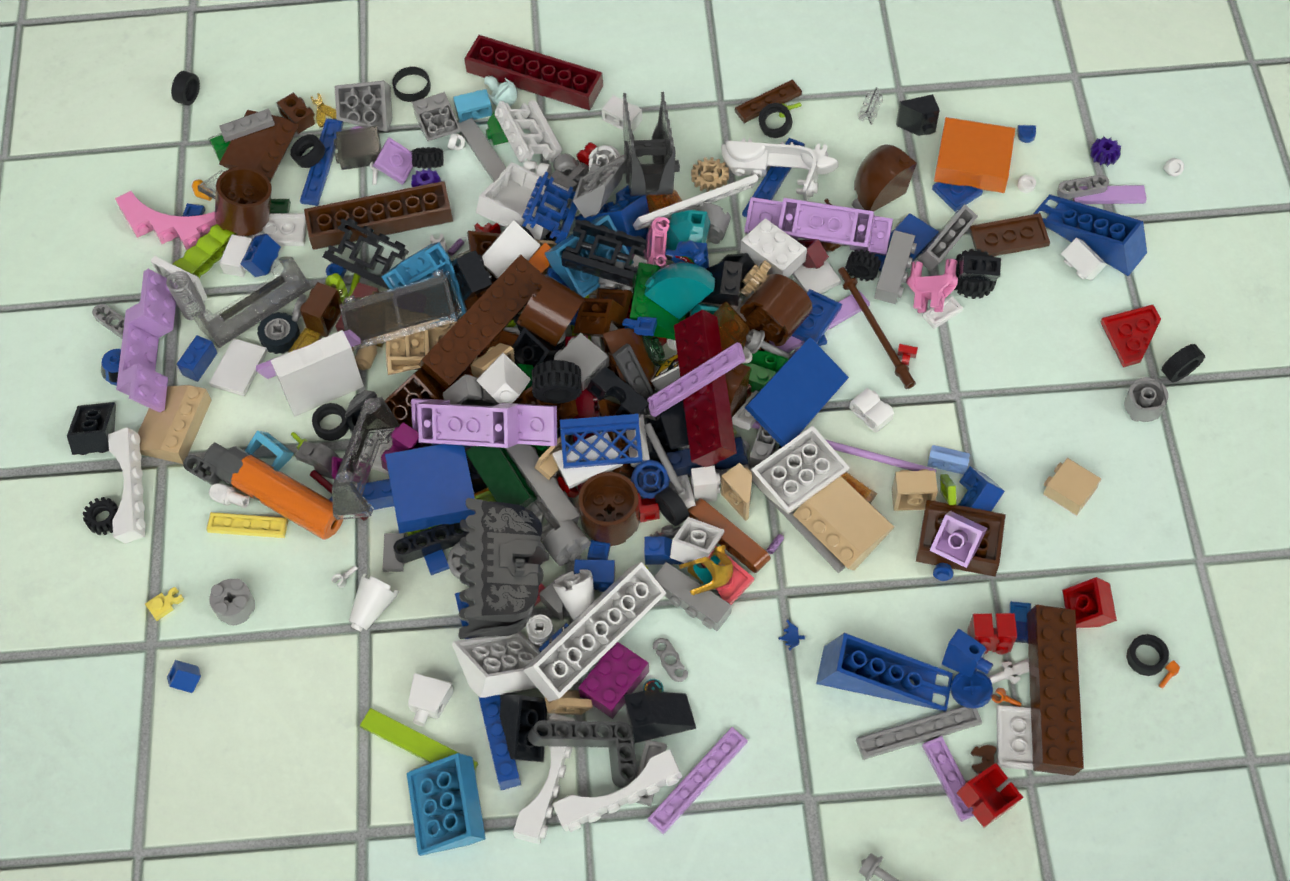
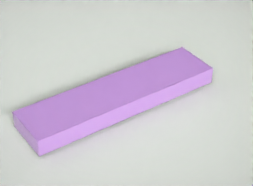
M1144 185L1108 186L1107 190L1103 193L1073 198V201L1082 204L1146 203L1147 200ZM1079 186L1082 190L1088 189L1087 186Z
M940 736L923 743L922 747L959 820L962 822L974 817L972 814L974 809L972 807L968 808L957 794L966 782L943 737Z

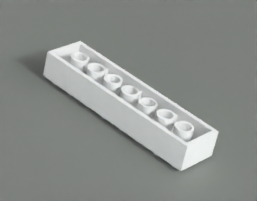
M642 562L631 566L538 654L523 671L549 702L560 699L666 594V591Z

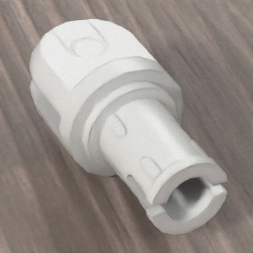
M215 483L209 489L210 498L224 505L233 503L243 508H246L249 504L250 498L237 493L234 487Z

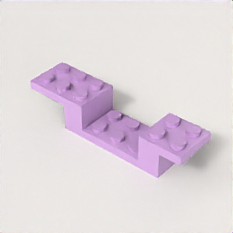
M751 197L744 233L748 234L749 231H752L766 218L796 241L798 238L819 239L822 242L850 246L851 250L860 251L862 249L864 252L867 250L869 253L887 255L893 219L875 216L874 211L789 198H784L783 202Z
M148 268L143 274L140 302L126 310L116 390L129 395L131 400L157 412H162L165 410L168 377L155 372L158 341L160 337L173 331L176 301L166 285L167 278Z
M411 399L412 428L419 432L420 443L509 448L517 444L557 445V406L501 403L495 406L450 404V400Z

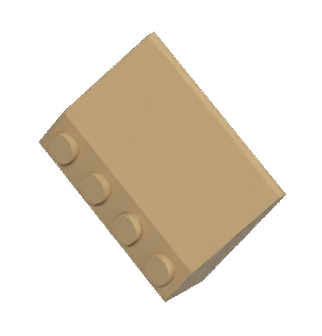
M191 385L167 386L165 410L157 412L149 408L138 431L141 439V455L183 464L212 401L205 388Z
M842 476L805 501L793 514L834 556L851 570H855L894 528Z

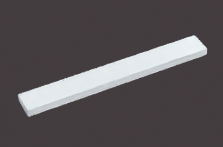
M755 174L640 216L634 222L633 227L635 230H640L650 226L651 222L658 217L668 219L673 213L694 210L698 205L703 206L704 203H712L753 188L759 178Z

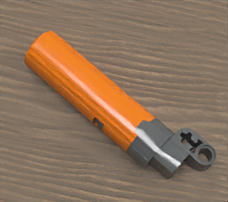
M214 442L206 451L204 460L196 455H189L184 459V468L211 485L223 480L323 540L334 535L343 522V507L283 472H279L271 465L240 447L233 446L228 450ZM206 470L211 472L210 476L205 474Z

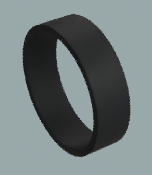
M419 67L403 68L394 75L392 80L395 95L405 102L423 99L431 89L427 72ZM408 75H419L427 80L425 88L414 94L402 93L396 89V85L400 79Z

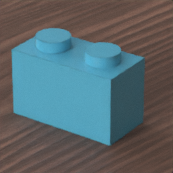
M486 89L453 97L459 123L470 118L476 120L493 114Z

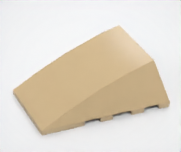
M385 306L387 374L392 375L421 368L419 363L422 358L457 321L440 317L432 318L426 314L420 313L419 315L410 313L409 310L392 309L391 306Z

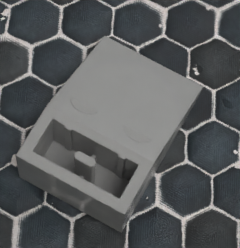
M445 92L412 102L415 117L427 141L461 131Z

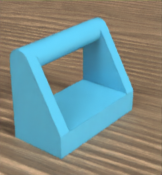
M257 431L245 449L246 452L255 456L253 453L263 444L277 456L271 466L278 471L294 454L271 434L263 431Z

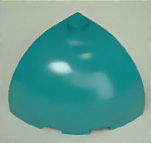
M688 262L673 263L659 269L646 281L644 295L680 319L714 291L715 278L711 276L712 273L699 265Z

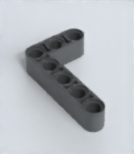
M542 720L538 721L528 733V740L534 746L609 747L612 781L619 788H625L637 776L633 732L627 723ZM537 730L542 732L543 736H540ZM557 731H560L564 737L560 736ZM577 731L581 732L583 737L579 736ZM597 732H600L603 737H600ZM619 752L623 753L625 758L621 757ZM621 772L625 773L627 778L623 777Z

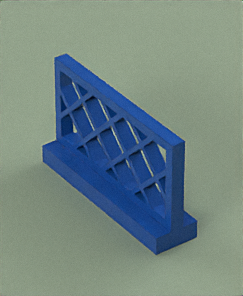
M638 414L560 420L564 469L643 462ZM627 430H635L636 436L632 441L623 436ZM612 431L617 437L612 442H609L603 436L607 432ZM588 433H593L598 437L592 444L584 439ZM565 435H574L578 440L571 446L565 441ZM620 438L628 443L623 451L614 446ZM600 439L609 445L603 453L594 447ZM580 441L589 447L583 454L575 449ZM630 447H633L638 452V457L630 458L625 452ZM611 448L619 453L616 459H609L605 454ZM591 449L600 455L595 461H590L585 457ZM571 451L580 457L576 462L567 463V456Z

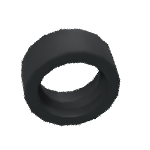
M180 71L172 83V99L183 105H191L199 93L200 80L198 76L187 71Z
M781 103L768 104L761 110L758 118L761 130L770 138L783 137L790 131L793 123L789 109ZM776 112L783 113L786 120L781 127L776 129L767 127L765 121L770 114Z
M313 134L300 137L290 150L292 159L302 168L316 165L325 154L324 144ZM313 147L309 153L302 156L307 149Z
M335 403L323 404L318 407L312 416V425L316 434L323 440L328 441L338 440L343 437L349 430L345 418L346 410ZM335 414L342 418L340 425L334 429L327 430L320 426L321 420L327 415Z
M667 487L655 495L656 504L658 503L659 510L672 525L678 526L689 517L685 503L672 488Z
M1144 634L1132 641L1127 650L1126 658L1129 666L1140 675L1152 676L1161 672L1168 662L1169 650L1162 639L1155 635ZM1148 645L1156 649L1160 656L1159 662L1156 665L1142 663L1136 656L1137 647Z

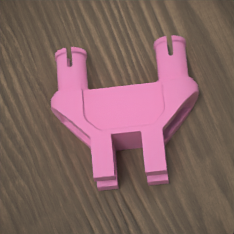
M658 217L651 222L649 231L646 234L648 248L644 257L647 260V264L657 265L661 268L667 263L665 251L667 231L670 226V221L665 217Z
M946 260L945 273L943 275L921 277L923 263L916 261V265L915 261L911 263V274L907 278L906 283L915 293L913 307L918 309V313L926 312L928 300H931L930 307L935 308V312H943L945 298L955 289L958 283L956 276L957 260Z

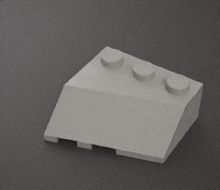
M374 81L335 86L337 120L384 132L389 131L392 121L390 84L385 81Z
M626 154L580 178L573 202L584 218L597 215L622 180L627 160Z

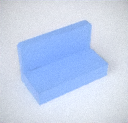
M932 445L927 466L964 475L967 471L970 454Z

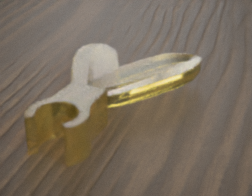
M317 93L318 99L315 100L311 96V100L317 107V124L319 127H323L326 115L332 119H337L336 110L324 105L321 95Z

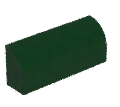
M473 446L466 451V454L496 502L527 507L537 500L505 448Z

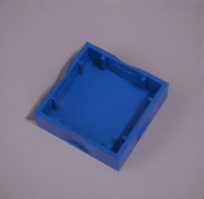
M439 444L385 454L399 534L427 529L440 524L460 523L461 520H466L468 516L475 514V511L468 509L465 504L467 498L475 499L464 445Z

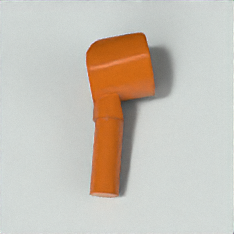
M1174 660L1165 667L1169 673L1159 684V687L1162 689L1180 670V666Z
M997 688L995 691L1001 697L995 694L992 696V700L995 703L1005 701L1018 707L1021 706V702L1007 696L1003 688Z

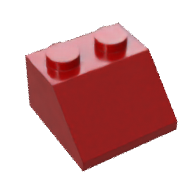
M1095 577L1062 590L1065 609L1075 610L1076 628L1101 627L1117 621L1110 583Z

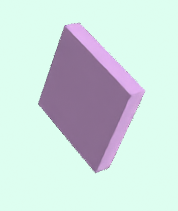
M389 137L373 166L403 185L413 168L412 152Z

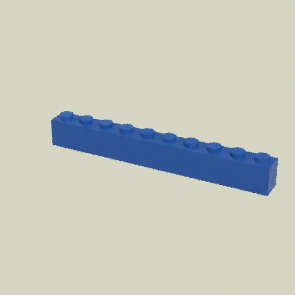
M460 592L455 593L460 612L461 609L467 608L469 605L459 599ZM461 620L462 627L469 625L467 621ZM500 695L485 698L479 697L500 790L520 786L521 782L516 760L510 758L500 719L501 697Z

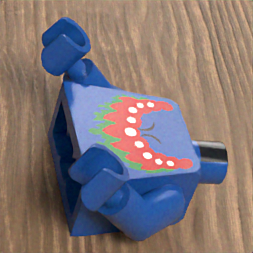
M691 240L686 242L680 241L676 250L667 249L665 256L667 260L674 261V263L688 262L699 265L704 269L709 267L707 243H698Z

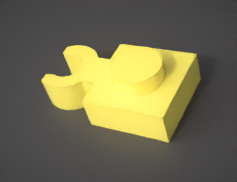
M176 587L171 588L168 595L164 596L163 593H160L145 603L156 621L174 610L171 605L179 604L184 600L182 595L174 597L179 592Z

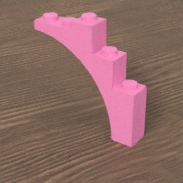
M132 191L115 198L137 238L154 230L161 244L179 237L186 250L197 244L199 238L208 234L212 226L217 224L215 212L189 217L171 216L147 207L135 197Z

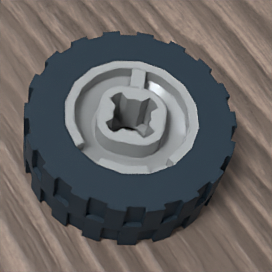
M276 312L264 317L257 328L261 345L266 347L270 353L284 354L295 348L296 344L300 341L301 334L297 322L292 321V316L284 312Z

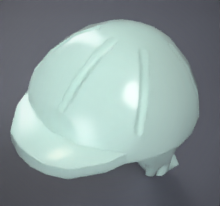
M486 76L484 84H487L492 91V94H488L493 104L498 106L500 101H504V103L512 106L517 99L515 84L505 78L507 82L499 85L495 77Z

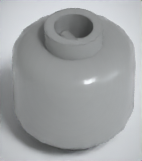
M561 154L555 158L553 167L555 170L557 169L568 176L577 167L573 156Z

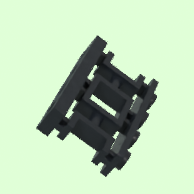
M350 218L347 220L341 219V225L338 226V229L345 234L338 248L329 245L328 251H325L322 257L389 290V287L381 277L367 271L366 268L374 270L378 262L385 265L381 272L384 275L390 270L396 257L404 260L405 256L408 255L409 251L405 249L406 245L398 241L394 244L389 241L390 238L381 233L378 236L373 233V229L367 226L361 228L357 226L358 222ZM347 227L359 231L368 237L359 236L357 242L353 243L349 241L353 232L348 230ZM364 242L377 248L370 264L356 258ZM379 242L400 251L399 254L391 251L388 259L381 256L384 247L379 245ZM347 247L352 250L349 259L355 261V263L352 264L335 256L334 253L342 255Z
M576 220L573 236L580 239L576 249L566 246L561 257L562 266L633 287L636 281L635 277L638 274V268L631 266L635 254L644 257L648 248L647 240L640 236L628 235L623 231L611 230L603 225L597 226L587 220ZM587 235L596 237L593 244L585 242ZM599 244L615 248L611 260L596 255ZM622 245L631 248L629 255L620 252ZM582 249L590 251L588 258L579 256ZM617 259L626 262L624 269L615 267Z

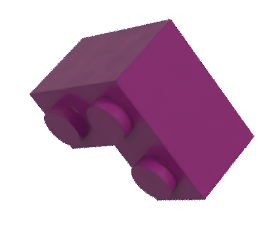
M405 423L396 427L391 434L392 447L389 450H385L381 456L382 468L388 471L385 454L422 448L423 443L419 442V432Z

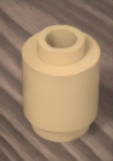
M366 341L360 345L355 356L358 369L366 370L371 368L377 355V346Z

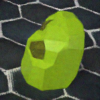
M335 273L327 276L324 284L338 289L341 302H346L348 291L342 277Z

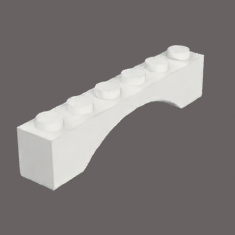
M128 427L108 434L109 452L120 463L124 478L122 500L112 520L113 537L125 544L145 537L146 528L144 521L145 507L143 504L144 490L142 487L143 473L141 470L142 456L140 453L141 439L138 433Z
M550 713L548 721H575V719ZM557 731L560 736L564 737L560 731ZM549 746L551 750L549 776L538 796L519 812L513 831L515 838L539 845L541 838L545 839L548 830L546 822L553 815V799L559 795L560 785L558 783L560 778H564L566 772L564 763L566 758H570L572 747Z
M668 749L651 757L640 775L618 792L600 797H581L572 794L553 803V806L563 829L566 832H572L581 828V825L588 821L591 823L599 820L601 815L607 812L614 813L620 810L622 805L636 803L640 800V797L646 794L653 795L660 790L659 788L665 785L672 786L678 783L679 779L682 778V774L672 752Z

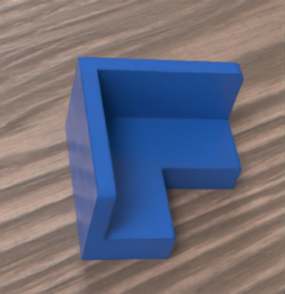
M969 466L959 481L968 491L958 505L992 511L1005 491L986 474Z

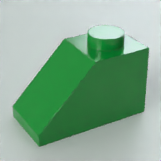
M494 111L487 121L488 129L485 130L488 140L491 139L493 146L508 142L498 119L495 117Z
M222 133L208 138L219 162L230 144V141H224Z

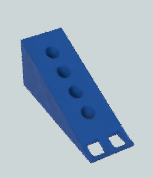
M1050 194L1033 213L1038 214L1039 211L1047 213L1049 216L1046 219L1042 218L1045 227L1070 242H1073L1075 238L1083 240L1105 263L1127 276L1132 273L1147 254L1144 223L1141 220ZM1049 200L1059 203L1055 208L1046 205Z
M843 633L824 646L816 684L947 712L953 673ZM937 674L949 678L947 687L935 684ZM933 693L945 696L944 706L932 702Z

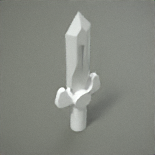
M1029 659L1014 664L1012 668H1009L1012 664L1011 661L1003 662L1002 667L1004 671L988 678L992 684L1004 679H1009L1012 684H1016L1021 679L1020 675L1029 672Z

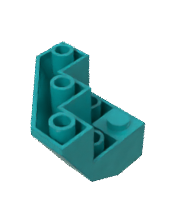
M686 210L673 213L668 218L670 226L667 231L666 251L667 249L676 250L680 241L686 242L691 240L693 242L706 243L711 223L707 211Z

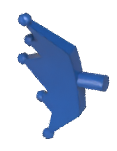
M786 620L789 627L784 629L787 634L778 639L787 641L788 643H785V645L791 646L789 650H792V648L799 645V639H805V636L799 635L798 628L789 620Z

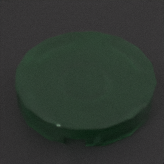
M642 335L645 350L653 364L657 367L665 364L666 360H663L665 352L660 340L657 337Z

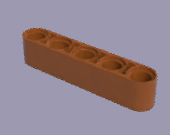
M699 498L695 502L696 506L688 509L690 518L723 529L724 534L718 544L721 546L725 545V550L752 572L757 573L771 559L770 555L760 545L705 500Z

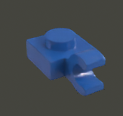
M638 317L637 320L626 318L623 320L622 326L634 329V333L637 335L653 336L657 326V318Z

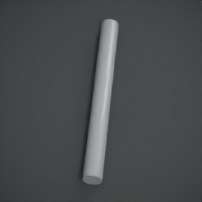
M651 423L644 425V429L677 494L682 493L684 488Z

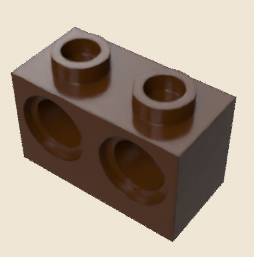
M294 92L276 102L282 117L299 125L296 130L298 134L315 124L313 110L310 107L307 108L304 100L301 97L298 98Z

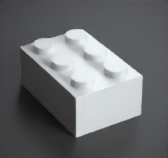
M765 218L741 240L740 253H748L757 266L764 260L772 265L767 272L769 275L780 274L789 277L806 261L807 248Z

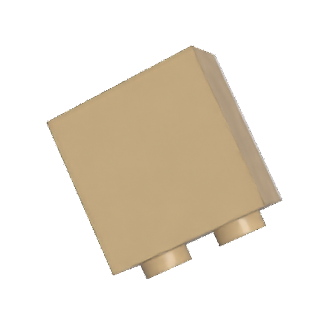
M1067 458L1064 463L1060 462L1054 470L1056 474L1053 477L1049 476L1043 486L1046 488L1043 496L1077 516L1098 488L1101 478Z

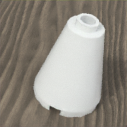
M579 570V574H574L571 571L554 580L555 584L553 583V587L573 621L594 602L593 575L590 570Z
M364 573L361 577L349 622L352 623L350 627L359 632L363 629L367 630L396 598L399 592L396 589L392 592L391 586L372 576L367 579V574Z

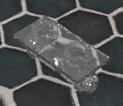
M878 87L875 88V91H870L866 94L863 102L864 106L861 107L858 113L859 120H869L871 125L875 117H877L878 109L883 102V97Z

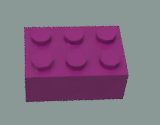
M617 642L604 654L578 687L579 695L583 699H591L594 707L613 719L625 704L624 695L632 694L649 673V662Z

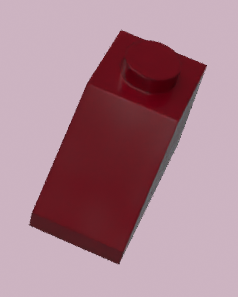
M819 239L797 240V242L807 248L806 261L802 264L804 267L818 269L824 265V261L829 256Z

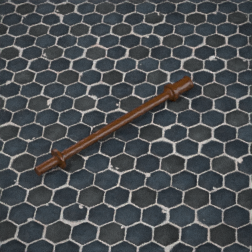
M841 267L838 272L845 282L842 285L843 289L850 290L896 367L895 375L900 378L905 389L914 387L916 382L909 373V367L901 363L856 287L858 280L851 278L845 267Z

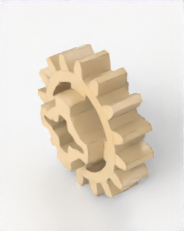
M705 157L703 162L698 160V165H693L691 181L695 182V187L700 186V191L705 188L709 192L710 189L714 190L727 185L729 168L725 167V162L720 164V159L714 161L713 157L710 160H707Z
M765 260L759 267L755 264L742 280L744 285L740 292L746 297L752 291L755 292L769 276L767 272L772 265Z

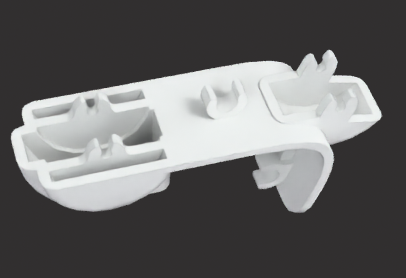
M743 138L742 141H726L725 144L721 145L724 162L736 176L756 174L760 178L766 176L767 166L807 169L808 175L806 180H797V184L804 187L796 189V193L803 194L806 201L818 191V174H828L839 167L836 159L828 157L826 144L823 145V149H820V144H817L813 150L794 145L793 142L790 145H786L784 142H781V144L752 142L750 138L746 142L745 138Z

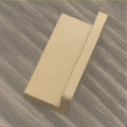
M561 436L557 439V445L550 446L538 459L534 467L548 480L559 471L552 453L562 449Z
M568 690L560 699L550 702L545 698L547 713L582 715L593 708L592 700L580 699L577 690Z

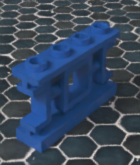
M545 172L543 177L539 176L535 183L531 198L522 216L524 219L522 226L526 227L529 223L531 224L530 227L534 228L535 224H538L552 231L550 238L557 237L555 243L558 244L566 239L578 208L573 202L576 192L573 191L572 187L566 191L552 184L554 178H547L549 173ZM544 185H545L546 187H545V190H544V194L541 195L542 189H543V187H544ZM570 198L571 201H570L569 206H568V208H567L566 206H567V204H568V199ZM546 202V203H548V204H550V205H552V206H554V207L560 209V211L557 212V211H555V210H553V209H551V208L545 206L544 203ZM535 207H538L536 210V215L533 217L532 214L534 212ZM560 220H563L562 225H561L560 230H559V229H558V228H559V225H560L559 222H560Z

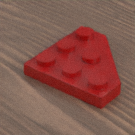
M1153 304L1101 319L1100 323L1123 367L1141 363L1161 318Z

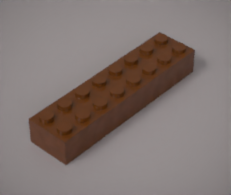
M445 181L304 209L308 236L313 250L340 244L345 234L338 229V226L341 225V219L347 220L350 218L358 222L357 226L361 228L367 226L373 229V233L378 236L380 233L389 235L453 222ZM347 227L348 230L353 232L349 239L351 242L357 241L359 236L368 237L359 231Z
M520 254L422 358L419 366L447 390L527 305L544 275Z
M1035 605L1027 613L1033 771L1074 776L1084 769L1075 610Z

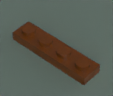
M792 79L735 107V113L743 123H746L758 117L761 110L768 104H784L801 96L802 90Z

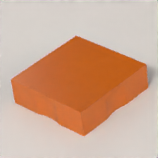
M946 117L934 182L971 186L982 190L1005 193L1009 177L1015 128Z

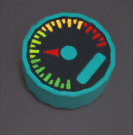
M656 679L646 681L643 686V691L664 692L662 683Z

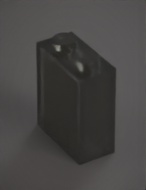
M377 126L336 132L334 146L335 150L338 149V153H335L337 164L340 163L342 170L370 166L372 161L374 164L381 151L380 135Z

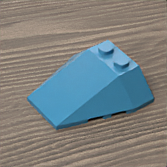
M440 242L430 244L381 276L395 295H397L399 290H408L425 295L427 297V306L422 314L455 320L467 312L451 259Z

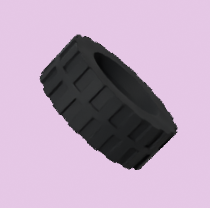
M1196 344L1187 345L1170 357L1162 366L1161 371L1172 383L1177 382L1199 367L1204 361L1205 355Z

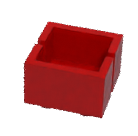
M996 613L997 628H993L992 614H973L967 629L968 635L986 647L985 654L988 651L996 652L997 654L1011 652L1017 638L1015 613Z
M997 763L968 781L957 792L968 808L972 807L974 809L972 814L983 828L1012 809L1024 798L1012 782L1000 792L996 790L1008 779Z

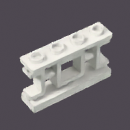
M504 101L499 102L495 109V117L498 119L519 162H524L525 158L531 160L533 154H543L545 160L554 162L555 158L561 154L562 148L537 102L529 101L528 105L523 103L520 109H511L508 103H504ZM522 129H529L531 134H524Z

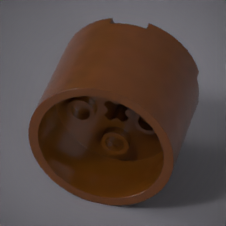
M235 167L223 172L216 182L215 220L223 230L227 229L237 233V236H252L263 231V228L269 222L272 186L269 179L260 171L248 167Z
M546 274L516 323L556 347L585 298Z
M771 274L744 303L740 313L744 315L746 319L744 324L750 331L752 329L757 331L763 330L765 332L763 341L769 340L774 342L775 346H782L810 315L813 307L807 293L796 282L784 275Z
M603 472L592 476L583 484L579 492L578 501L584 533L594 541L610 543L611 546L625 543L637 531L640 522L638 492L633 482L622 474Z

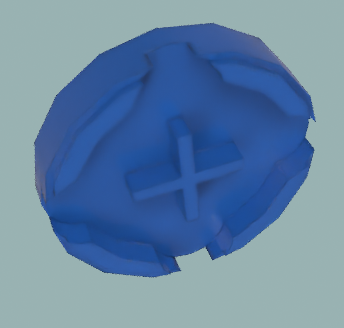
M976 671L973 677L959 673L952 680L951 694L959 705L966 708H980L989 703L992 698V682L984 673Z

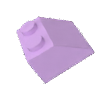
M949 511L942 521L930 551L967 568L987 528Z

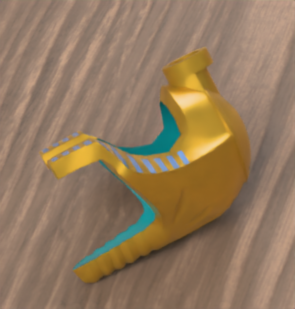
M725 545L714 548L710 559L703 557L679 565L680 569L687 567L688 572L703 584L690 590L692 595L724 586L732 577L733 564L725 554ZM702 563L706 568H700L697 564Z

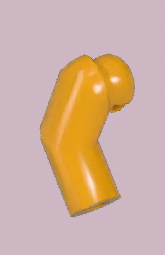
M194 180L192 189L195 196L211 201L213 193L204 190L202 185L204 182L202 180Z

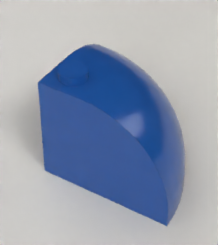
M646 195L627 197L615 204L613 201L605 203L597 215L584 218L582 214L575 216V220L591 222L597 217L609 215L617 231H623L628 235L640 236L646 239L649 226L640 230H635L633 227L638 217L649 213ZM626 246L628 252L630 253L631 248Z

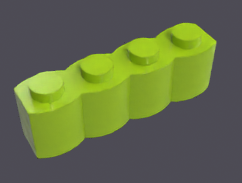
M216 224L211 227L208 234L198 239L195 246L186 250L184 256L175 261L173 265L200 278L214 263L222 258L231 235L237 234L227 229L223 230Z

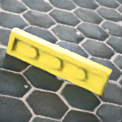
M210 512L206 530L208 533L285 538L288 519L284 517Z

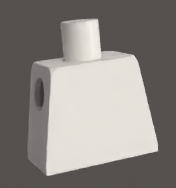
M414 673L408 701L410 711L416 713L413 723L424 726L427 717L435 719L440 717L454 692L452 683Z

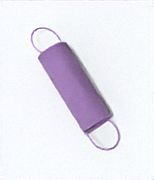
M461 238L447 251L450 257L465 243Z
M778 534L767 548L769 554H773L784 540L781 534Z

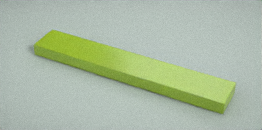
M372 708L369 709L360 724L362 729L429 763L459 753ZM473 760L474 770H476L478 762Z

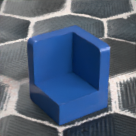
M175 660L167 676L169 687L193 693L201 677L199 667Z

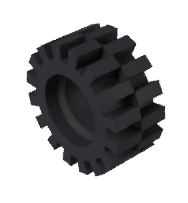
M421 147L412 151L413 167L431 169L432 167H441L444 164L443 150L440 148Z
M862 249L860 251L855 250L849 254L845 269L850 276H854L856 279L860 278V281H863V279L865 281H869V279L872 281L877 277L881 261L878 256L874 257L875 254H869L867 250L866 252Z
M101 497V501L98 498L94 499L95 503L90 501V507L85 506L86 512L83 511V520L87 527L93 533L96 532L97 535H101V532L103 535H107V531L112 533V520L118 511L117 504L110 498L106 500L105 497ZM103 511L109 512V516L105 520L96 521V516Z

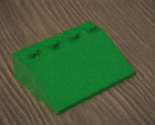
M639 262L629 319L637 320L638 317L657 318V326L653 336L675 340L674 325L686 319V314L678 319L644 295L646 281L661 267Z

